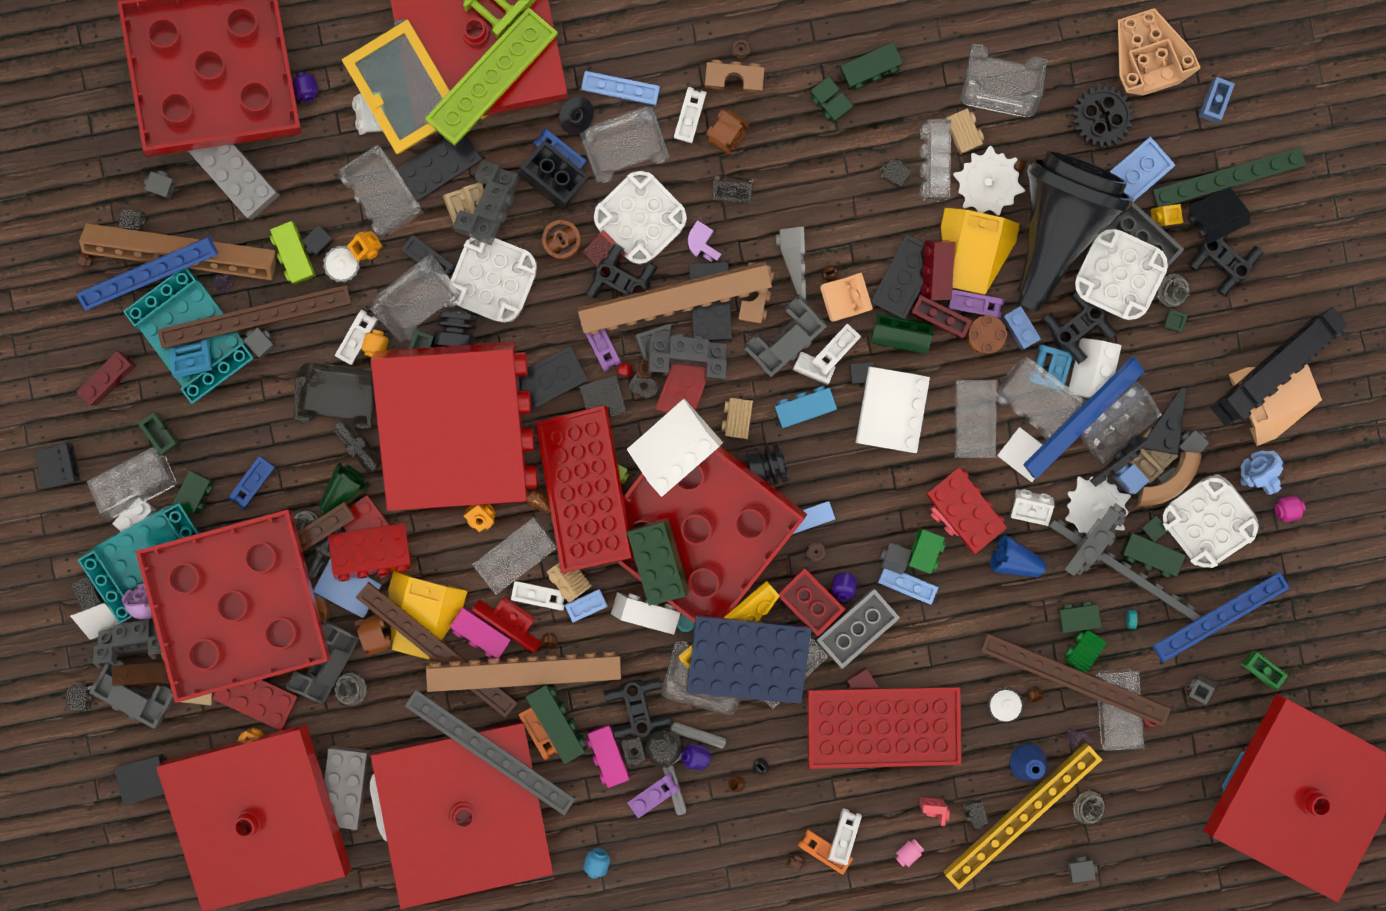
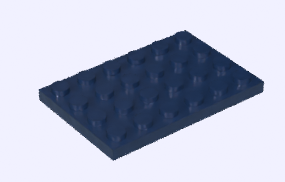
M696 615L686 692L801 704L812 628L809 626Z

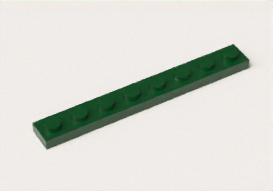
M1299 147L1152 190L1156 207L1170 206L1218 192L1228 187L1232 188L1304 167L1306 162L1302 149Z

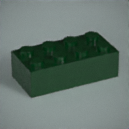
M665 518L631 527L627 531V535L648 605L651 606L686 597L690 590L669 519Z
M543 684L528 693L526 699L563 763L566 764L585 753L587 741L583 734L579 735L575 719L568 716V707L565 702H560L557 697L559 692L555 685Z

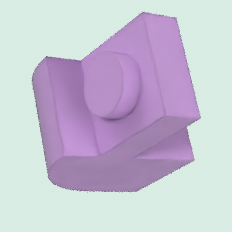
M698 220L688 236L689 249L696 258L702 252V257L712 263L713 260L718 262L721 254L707 245L714 231Z

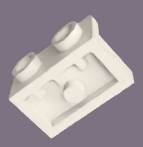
M1026 489L1016 490L1011 518L1048 526L1054 509V498L1048 494H1036Z
M137 495L112 524L122 531L155 513L156 509L140 495Z

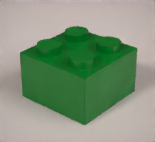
M919 528L907 565L930 574L932 570L936 571L939 560H937L938 554L943 552L946 545L944 537Z

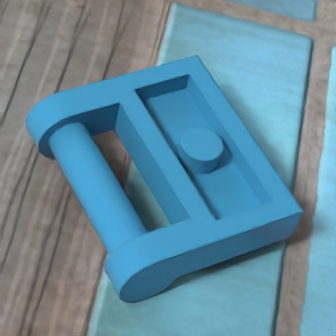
M208 339L169 348L171 370L174 378L212 370ZM202 349V351L179 356V354Z
M1039 345V355L1029 382L1063 391L1073 357L1068 352ZM1049 353L1052 354L1044 380L1040 378L1046 355Z

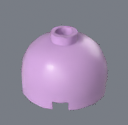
M144 583L137 585V589L133 591L129 589L122 597V602L128 614L134 618L150 619L152 618V613Z

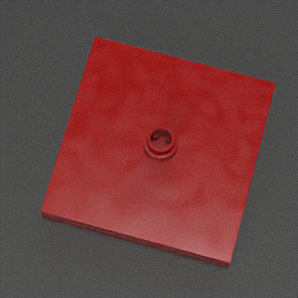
M277 0L117 1L145 157L301 134Z
M390 0L395 27L408 19L450 91L498 40L493 36V25L473 7L468 12L464 10V0ZM478 0L497 19H502L506 15V11L494 0ZM506 0V1H507L510 5H512V4L515 5L519 0ZM536 0L529 8L554 29L548 0ZM404 33L398 37L414 122L417 129L428 124L425 121V117L443 98ZM556 37L483 116L568 99Z
M721 446L662 497L647 481L643 473H641L623 497L629 529L653 521L669 519L690 592L686 597L667 602L693 623H695L696 615L724 618L729 614L808 515ZM635 558L617 562L641 581Z
M292 510L280 511L135 551L175 703L331 661Z
M1276 694L1203 831L1226 845L1339 902L1386 815V752Z
M522 721L477 730L478 733L533 770L525 726ZM450 737L370 753L400 909L553 875L539 798Z
M307 724L165 760L156 767L202 911H209L343 878L352 870Z

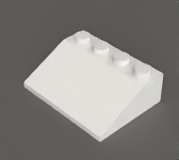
M868 367L856 443L917 453L930 377Z
M683 399L635 441L627 451L647 481L662 497L723 442L690 404Z

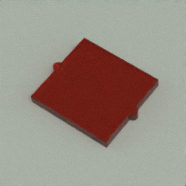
M602 230L595 239H591V243L585 248L583 253L598 266L602 258L607 257L613 244L616 242L605 230ZM625 251L621 253L616 262L617 266H619V262L627 254ZM606 266L600 269L605 275L611 271Z

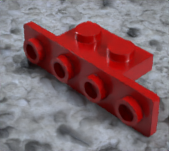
M503 597L496 609H493L482 600H478L472 608V611L477 616L491 623L493 627L507 634L509 638L523 645L525 649L535 653L542 644L540 640L527 632L536 618L506 597Z

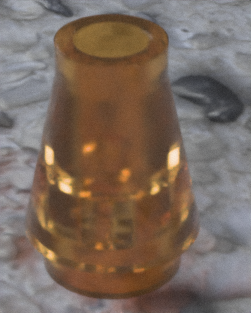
M532 489L525 502L528 503V506L549 514L551 512L549 500L539 490Z

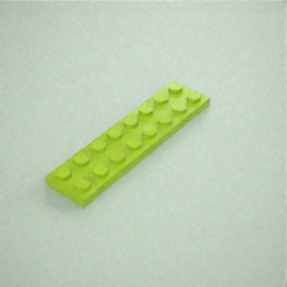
M528 7L425 117V121L455 146L553 41L558 32Z

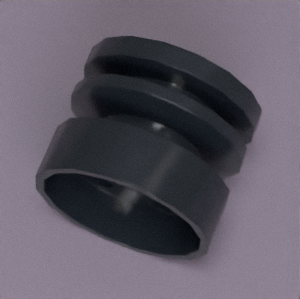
M453 310L437 312V317L444 318L445 322H436V325L444 327V331L435 332L434 345L457 346L475 343V337L467 334V330L476 329V326L468 325V321L477 322V316Z
M777 442L772 443L774 450L772 453H770L768 445H765V455H761L758 448L745 451L749 468L767 483L768 478L772 477L775 485L778 484L776 475L781 476L782 482H787V466L783 452L778 447Z

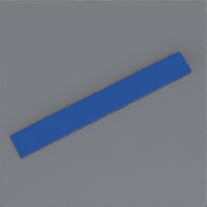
M208 236L77 292L76 295L86 311L216 256L218 251L211 237Z
M1131 357L1023 464L1033 478L1037 479L1145 372L1135 358Z
M1278 572L1159 641L1152 647L1163 663L1290 589L1281 572Z

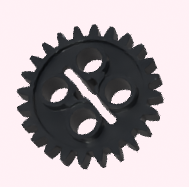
M1097 85L1095 91L1090 87L1088 89L1089 95L1083 92V99L1078 97L1076 100L1080 105L1073 106L1077 112L1071 114V116L1076 117L1071 123L1078 125L1074 131L1080 130L1081 133L1078 137L1085 136L1084 143L1091 140L1092 147L1096 142L1099 148L1103 146V143H1105L1107 148L1110 147L1111 142L1117 145V138L1123 141V134L1128 135L1130 133L1126 128L1133 127L1129 121L1135 119V117L1130 116L1135 110L1128 108L1132 102L1125 101L1128 95L1120 96L1122 90L1116 93L1115 86L1108 90V86L1104 85L1101 90L1100 86ZM1104 99H1108L1111 101V108H1106L1104 106ZM1086 108H1092L1094 116H1088ZM1101 114H1102V115L1106 114V116H1107L1105 119H1104V118H1102V119L1099 118V116H1100ZM1112 117L1119 118L1120 124L1118 126L1112 123ZM1095 125L1102 127L1103 132L1101 134L1095 132Z

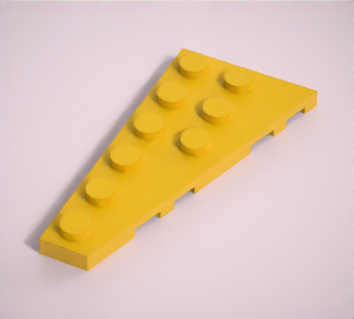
M766 581L724 618L759 621L763 615H767L779 598V594ZM692 645L678 656L688 669Z

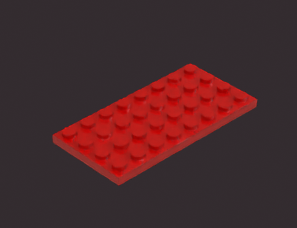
M600 406L536 422L561 573L634 558L627 535L629 527L607 406Z
M960 687L807 690L809 769L961 765Z

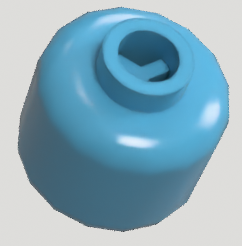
M595 848L586 854L583 869L591 878L603 877L608 871L610 857L605 850Z

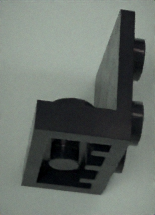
M73 443L60 444L57 447L35 451L42 488L81 481Z

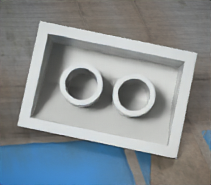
M1087 338L1080 339L1078 346L1088 358L1079 365L1075 360L1067 394L1090 399L1115 374L1122 345Z

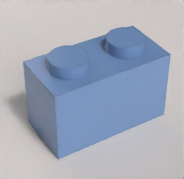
M1218 77L1213 79L1198 117L1213 123L1221 121L1235 83Z
M1021 306L1001 317L1021 350L1041 339Z
M1127 464L1112 476L1128 494H1136L1149 482L1134 464Z

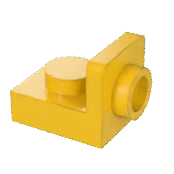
M1181 204L1152 208L1151 219L1160 227L1183 223Z

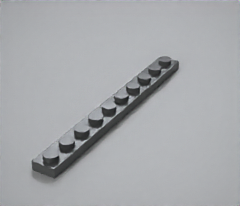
M1060 519L1049 522V528L1078 546L1084 535L1075 529L1073 532L1066 528L1067 524ZM1107 550L1105 551L1100 560L1101 562L1194 622L1205 615L1202 614L1200 616L1195 612L1196 608L1188 603L1183 605L1179 602L1180 598L1171 592L1169 595L1163 592L1164 587L1156 582L1151 584L1147 581L1148 577L1139 571L1137 574L1131 571L1132 566L1124 561L1119 563L1115 560V555Z
M417 690L413 692L404 705L561 814L565 815L575 799Z

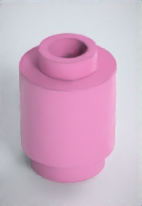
M913 839L896 852L898 855L896 860L903 867L905 865L910 867L922 856L921 853L924 849Z

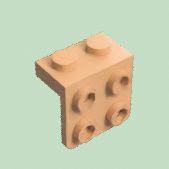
M862 273L820 286L826 309L832 322L873 310Z

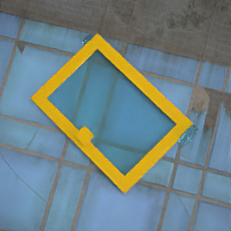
M404 19L395 21L393 23L394 28L342 59L397 155L436 132L425 121V117L450 92L408 19L405 21Z

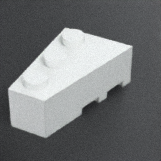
M617 592L611 611L613 616L622 621L673 635L681 613L670 604L649 606L648 601L640 599V596L630 593L626 595Z

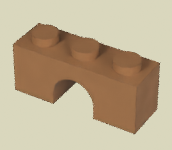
M721 60L707 62L705 89L724 90L726 79L731 76H737L743 81V92L762 94L765 67H761L760 64L750 63L749 66H743L741 62H730V64H722L723 61Z
M767 266L770 281L772 283L774 272L771 271V266ZM771 291L758 293V297L754 301L742 300L738 321L760 325L762 320L766 321L767 309H764L765 301L769 302Z

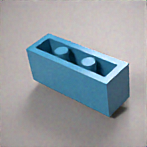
M825 386L813 389V394L807 395L804 392L795 395V400L789 401L787 398L778 401V406H775L781 428L837 410L830 388L825 389Z

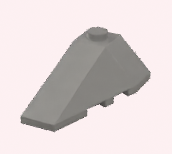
M804 227L780 229V234L776 235V246H780V252L797 296L800 294L806 300L805 260L803 258L805 253Z

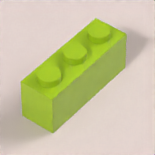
M290 221L270 229L272 233L270 239L274 246L277 245L279 250L277 257L280 263L285 265L286 270L284 274L287 281H291V283L296 285L315 277V271L304 248L305 246L296 224Z

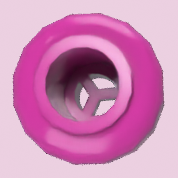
M1292 495L1280 498L1274 509L1278 519L1290 522L1301 519L1306 507L1303 500Z

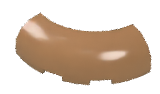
M1181 452L1179 463L1168 479L1153 486L1142 487L1139 490L1138 506L1162 504L1179 495L1196 475L1202 454Z

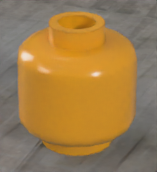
M373 330L372 333L369 332L364 335L361 349L365 352V356L372 358L376 351L387 350L389 340L383 336L384 332Z

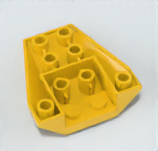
M944 208L941 222L942 240L955 242L952 288L985 295L1016 243L1020 224L1006 218L975 211Z
M393 571L388 589L389 598L441 640H443L450 626L462 610L467 595V590L414 578L412 575L396 573V571ZM391 626L392 650L430 659L428 655Z

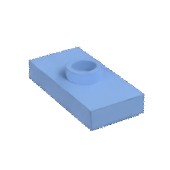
M598 589L566 604L565 607L572 622H575L608 607L601 590Z

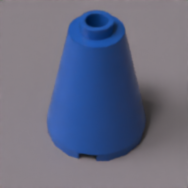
M1006 535L997 541L996 546L999 547L997 552H992L990 559V568L994 572L1036 578L1045 573V561L1035 553Z
M1025 744L1017 747L1012 752L1010 768L1017 779L1023 782H1035L1046 773L1048 759L1040 747L1033 744Z

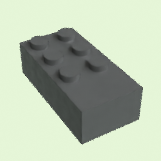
M1132 202L1129 211L1119 216L1103 230H1120L1159 248L1165 254L1168 266L1185 250L1134 202Z

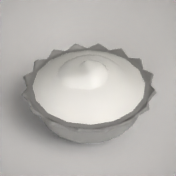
M338 245L336 248H331L323 259L325 274L336 282L341 281L345 283L347 280H352L360 269V261L356 260L346 245Z

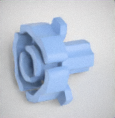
M1261 450L1251 455L1252 462L1249 458L1245 459L1240 466V475L1242 477L1240 482L1242 486L1248 485L1253 487L1255 484L1257 488L1262 487L1266 494L1269 495L1277 493L1281 489V482L1278 476L1283 470V461L1275 451Z

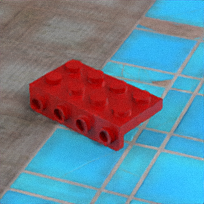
M955 469L926 493L927 497L973 555L978 553L1007 528L1005 520L993 511V505L982 497L979 487L970 482L969 475L963 469Z
M405 523L330 534L328 536L333 577L339 582L349 581L353 577L364 579L372 574L384 576L392 571L404 573L412 568Z

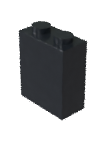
M1231 187L1189 206L1190 215H1188V220L1190 224L1197 227L1199 236L1205 238L1208 243L1214 242L1251 224L1249 210Z
M163 754L122 764L114 768L123 805L164 794L156 769L159 764L167 760Z

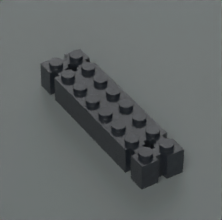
M1334 307L1313 316L1302 328L1297 330L1210 408L1224 425L1231 422L1235 424L1239 420H1245L1252 414L1251 410L1254 407L1257 409L1265 403L1264 398L1270 397L1278 391L1277 387L1280 384L1284 385L1292 379L1290 375L1301 371L1305 367L1303 365L1305 362L1315 359L1318 356L1316 352L1326 349L1331 344L1329 342L1331 339L1341 336L1344 333L1343 329L1348 324Z

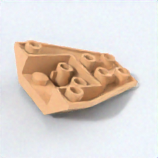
M1155 8L1118 20L1119 77L1126 93L1143 96L1175 86L1200 69L1194 51Z
M1305 364V367L1298 373L1290 375L1292 379L1286 384H1280L1275 394L1264 398V404L1257 409L1254 407L1251 410L1252 414L1249 418L1253 427L1250 428L1256 446L1276 439L1322 401L1308 364ZM1247 367L1228 374L1232 385H1236L1255 367Z

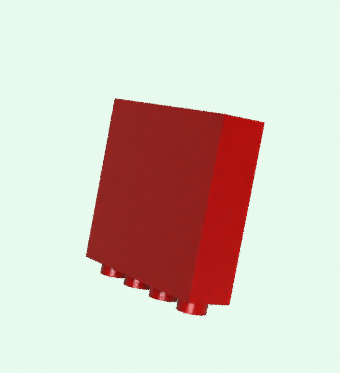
M515 341L384 350L374 353L371 358L387 511L527 501L529 489L538 488L536 465L527 466L525 452L534 451L533 428H523L522 414L531 413V398L529 390L520 391L519 376L528 375L526 352L516 353Z

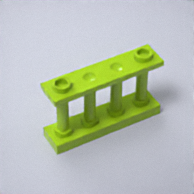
M464 0L463 7L466 12L473 7L493 25V36L499 39L536 0H519L515 5H510L506 0H494L506 11V15L502 19H497L478 0Z

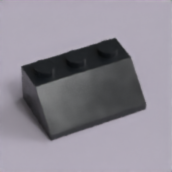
M545 140L523 163L518 173L522 179L562 211L575 198L589 178L585 172Z

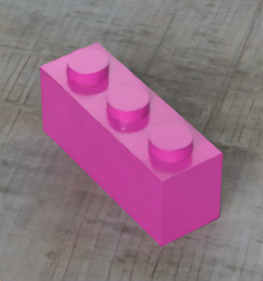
M466 607L462 608L450 626L453 629L452 633L460 638L463 636L469 640L468 643L474 648L478 649L480 647L485 650L484 654L489 658H500L512 640L507 634L493 627L492 624L480 618Z
M607 724L589 731L586 741L589 748L593 747L595 753L593 760L595 765L600 766L602 773H599L602 783L606 784L609 788L630 780V775L615 740L611 725Z

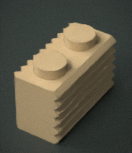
M968 108L945 119L960 155L983 144L984 136L982 131L976 129L974 124L977 122L973 112H969Z
M730 398L729 402L725 401L724 413H728L727 421L723 420L721 432H725V436L748 439L753 401Z
M560 562L547 571L551 582L556 584L561 596L567 599L568 602H571L591 587V584H589V581H587V578H585L580 570L561 573Z

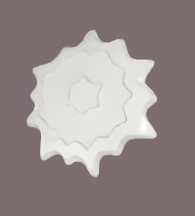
M989 146L983 155L972 153V161L964 163V169L961 172H954L953 176L960 184L958 193L965 197L962 206L964 209L974 207L979 213L991 210L999 216L1003 206L1013 205L1014 196L1025 192V189L1018 183L1019 172L1014 169L1017 158L1007 159L1004 153L996 154L993 147Z
M1092 476L1089 480L1078 477L1076 490L1068 492L1071 502L1067 504L1070 512L1065 520L1075 524L1080 533H1087L1098 518L1102 519L1107 513L1108 508L1114 506L1115 503L1124 508L1127 515L1129 512L1125 508V503L1130 499L1131 495L1118 492L1115 484L1107 482V477L1104 482L1096 487L1090 482L1093 478ZM1124 525L1117 526L1115 530L1123 531L1125 527Z

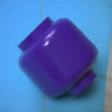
M301 72L296 74V78L292 80L296 99L301 100V102H310L316 99L319 89L313 75Z
M841 572L836 575L832 581V595L842 602L853 599L857 591L856 578L848 572Z
M690 744L685 747L681 754V759L686 768L703 770L709 765L711 755L705 746Z

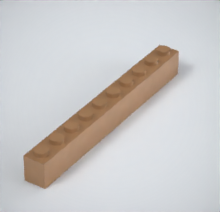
M87 223L79 240L82 253L140 262L152 261L199 241L193 238ZM213 242L218 251L216 256L187 267L189 269L272 280L277 265L276 251Z
M766 261L582 306L578 308V314L583 332L592 335L599 333L601 329L613 330L618 328V325L625 323L626 325H633L637 323V320L645 319V321L653 320L657 315L661 314L663 316H670L675 313L674 311H690L694 306L701 305V307H706L718 300L726 302L734 296L742 298L749 296L751 292L755 291L763 293L768 291V288H771L772 285Z
M604 651V654L596 655V652L584 653L585 656L568 653L565 654V657L551 654L546 655V658L527 656V659L519 660V657H509L506 661H500L499 658L488 659V662H480L479 659L469 660V663L450 661L449 664L441 665V662H431L430 665L426 666L427 692L620 680V656L618 653L615 654V651Z

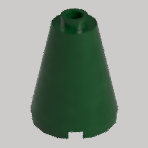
M342 462L336 465L319 503L320 511L324 515L343 502L351 503L368 489L369 482L365 483L363 481L364 476L357 469L348 464L345 467L341 466Z

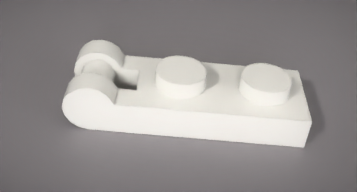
M688 87L674 139L693 143L706 98V91L701 90L699 92L695 91L694 88ZM691 98L698 99V103H691Z
M361 310L335 356L353 365L361 351L364 335L372 332L379 319L374 316L371 317L367 315L366 311ZM362 321L368 324L366 328L360 326Z
M846 324L811 363L821 368V372L826 375L861 336L851 326ZM825 356L830 360L828 364L822 360Z
M519 581L514 582L511 600L564 610V598L561 596L560 590ZM551 595L557 596L556 603L550 602Z
M842 809L828 860L844 866L848 864L862 814H853L848 809ZM846 821H852V826L846 824Z

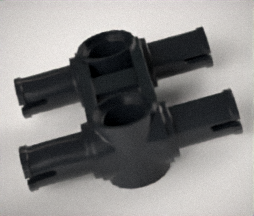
M1228 235L1213 242L1215 245L1214 251H1210L1207 248L1208 242L1206 239L1203 240L1198 247V253L1187 264L1193 271L1197 272L1208 259L1223 271L1227 278L1216 290L1224 297L1227 296L1235 285L1241 284L1244 279L1249 277L1253 270V265L1264 254L1259 247L1254 246L1242 258L1224 242ZM1238 266L1243 269V276H1239L1236 273Z
M614 243L607 257L602 258L593 274L594 280L586 294L596 299L604 284H608L626 296L635 294L633 288L637 285L642 286L644 291H647L651 286L650 280L658 267L647 262L640 276L633 275L617 266L616 262L624 248ZM606 266L610 268V273L602 275L600 273L601 267Z
M1076 292L1071 298L1081 307L1082 311L1080 314L1062 326L1052 313L1046 315L1041 321L1052 332L1051 335L1056 345L1063 349V351L1069 352L1079 365L1088 358L1077 345L1080 339L1095 328H1098L1108 341L1118 333L1108 323L1104 309L1083 300L1078 292ZM1090 312H1097L1099 318H1092ZM1067 335L1070 341L1063 342L1060 336Z
M660 677L647 681L640 679L631 680L623 683L618 688L603 691L606 703L623 698L626 702L630 718L629 725L613 728L615 740L628 736L635 738L644 737L652 734L656 729L671 726L669 714L653 719L650 717L645 699L646 692L662 689ZM635 685L638 688V693L635 695L630 694L628 687ZM643 722L648 728L646 731L641 732L637 729V724Z

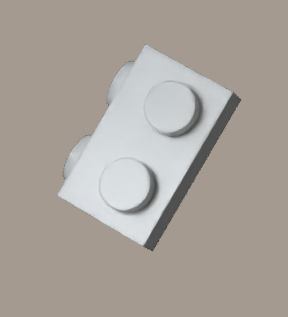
M374 92V93H373V95H376L377 93H379L380 96H381V98H382V92ZM360 93L355 96L352 106L356 112L357 119L355 125L359 135L369 132H383L362 94ZM382 105V106H380V107H381V109L383 110V112H384V114H385L384 105Z

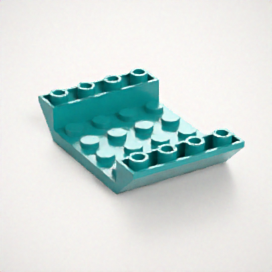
M188 268L174 273L123 311L133 326L140 329L171 372L169 348H161L157 330L224 314L204 285ZM238 332L208 339L212 370L176 378L182 386V392L191 404H194L254 359L248 345L243 341L244 339ZM202 349L179 354V356L202 351Z
M180 502L163 507L97 544L78 558V562L120 624L133 617L126 611L122 597L129 589L133 591L138 588V584L143 583L135 551L196 535L199 532Z

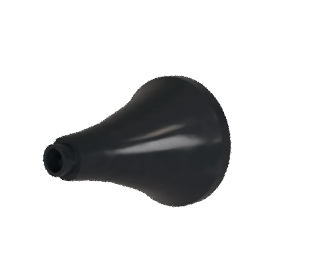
M1047 151L1044 159L1031 158L1027 167L1030 190L1029 241L1024 269L1018 287L1020 297L1017 302L1026 308L1039 311L1042 302H1048L1056 286L1072 263L1106 227L1119 216L1129 211L1134 200L1129 194L1124 192L1127 185L1124 179L1091 163L1055 151Z

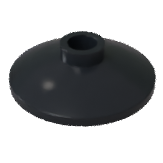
M583 97L570 98L563 104L559 113V122L562 129L572 135L584 133L589 129L594 119V108L590 101Z

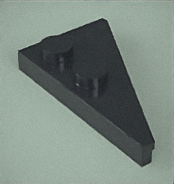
M1181 388L1175 394L1168 408L1164 410L1156 425L1151 429L1147 438L1154 445L1150 448L1145 445L1141 449L1173 455L1178 454L1187 388Z
M1141 435L1133 436L1128 441V445L1124 449L1118 450L1113 456L1114 459L1093 477L1090 482L1095 487L1106 480V477L1113 470L1115 472L1119 471L1130 461L1138 457L1143 446L1146 445L1150 448L1154 444L1148 438Z

